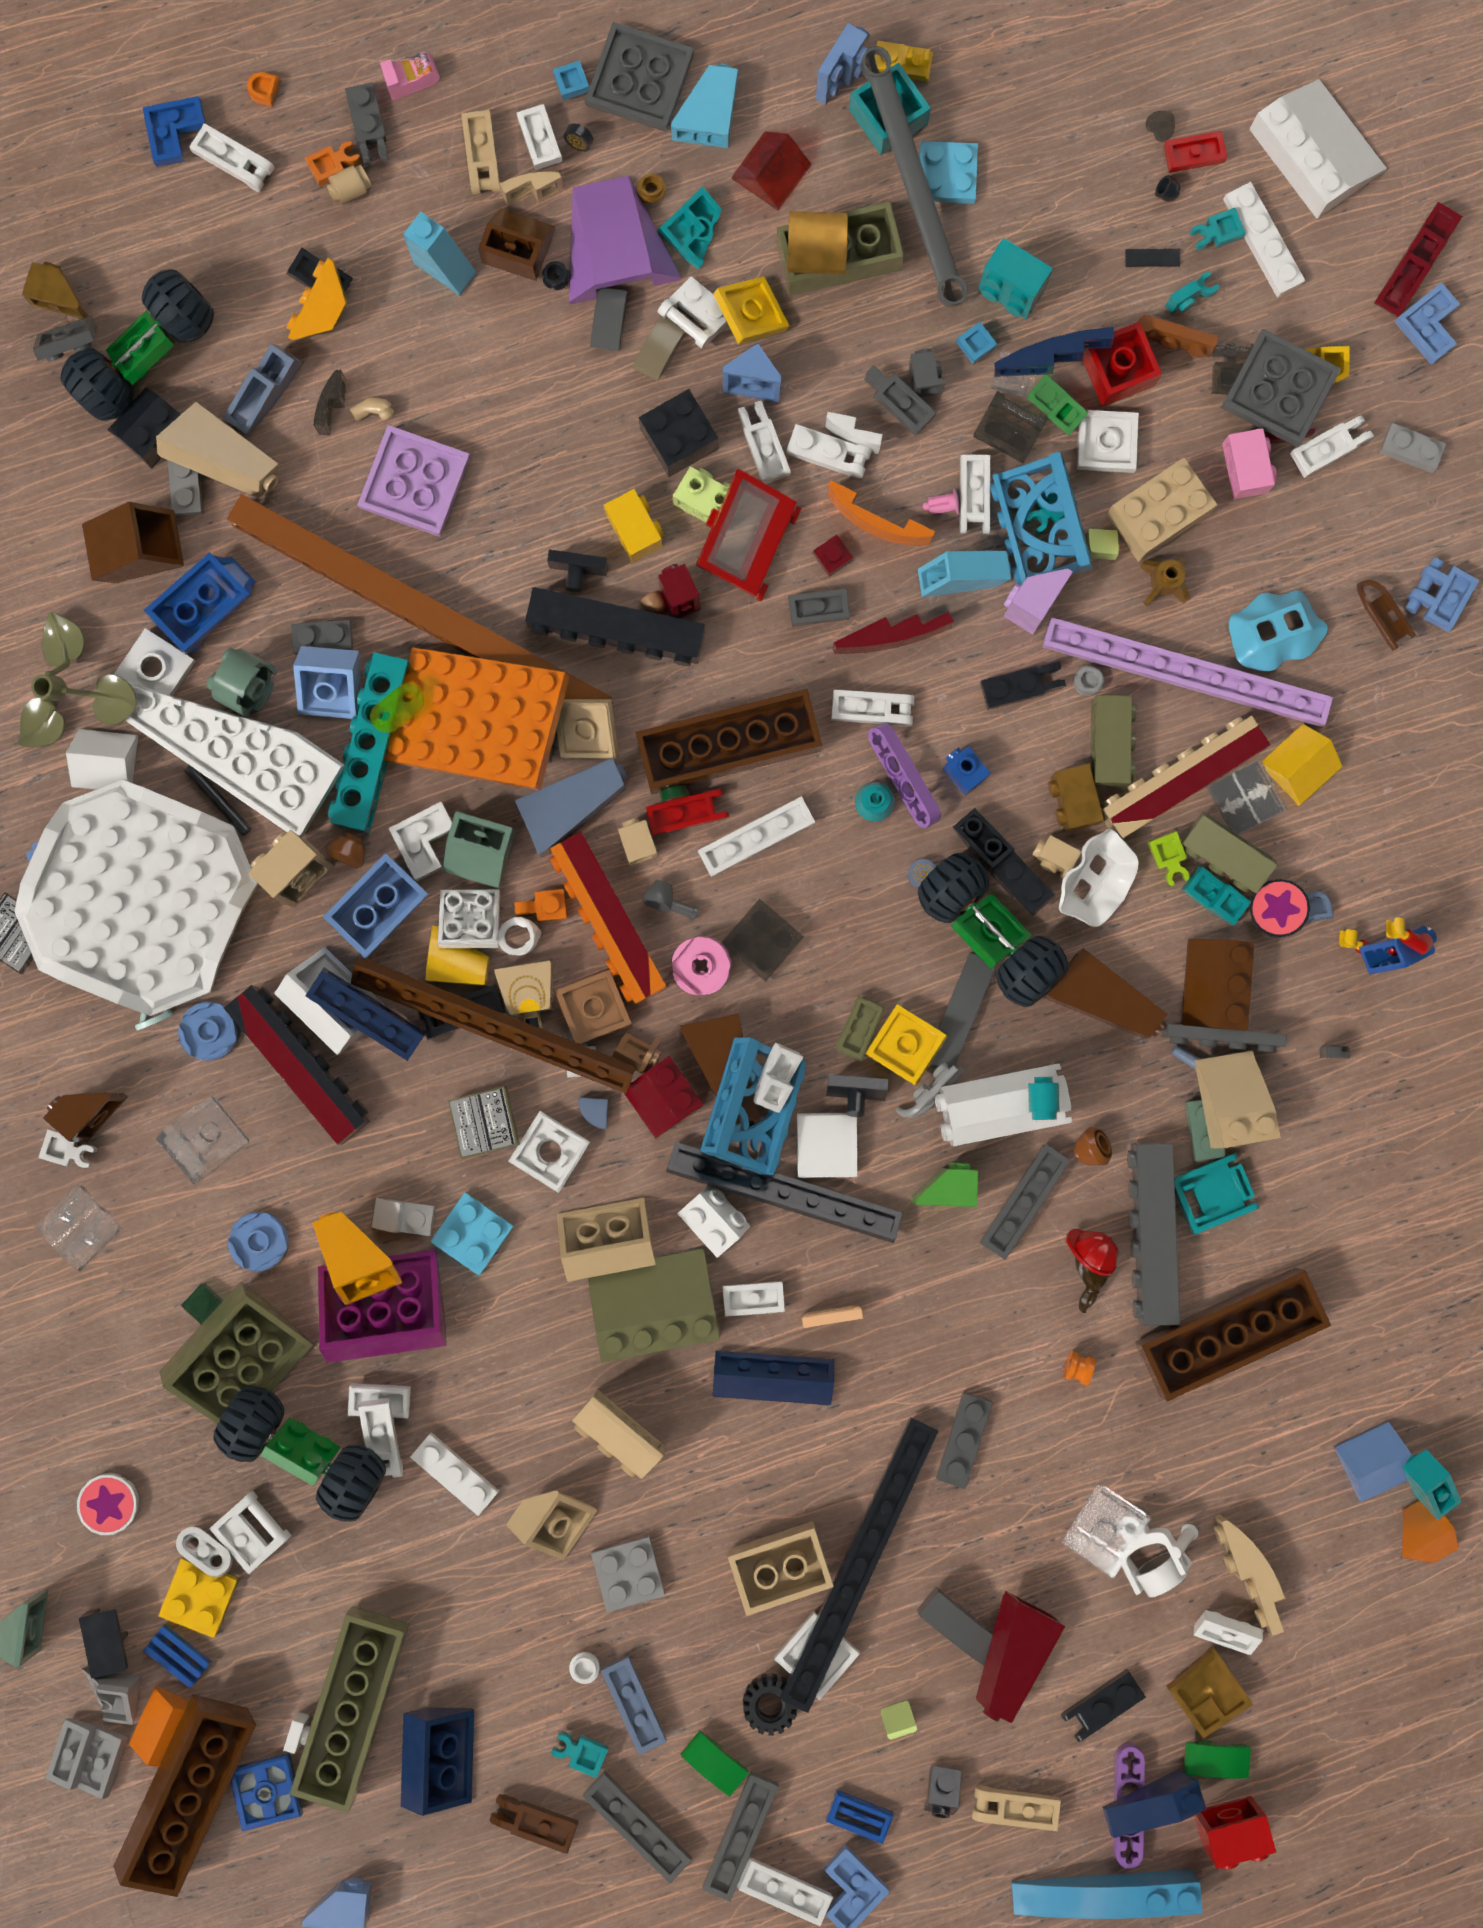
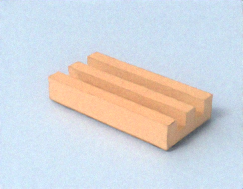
M856 1304L802 1313L801 1318L803 1328L863 1319L860 1305Z

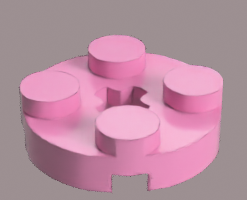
M700 935L684 941L676 949L672 957L674 980L681 989L693 995H706L718 991L725 985L730 976L732 960L729 957V953L722 943L711 937ZM696 959H706L708 961L706 966L709 970L707 973L703 970L700 973L696 972L697 964L694 962Z

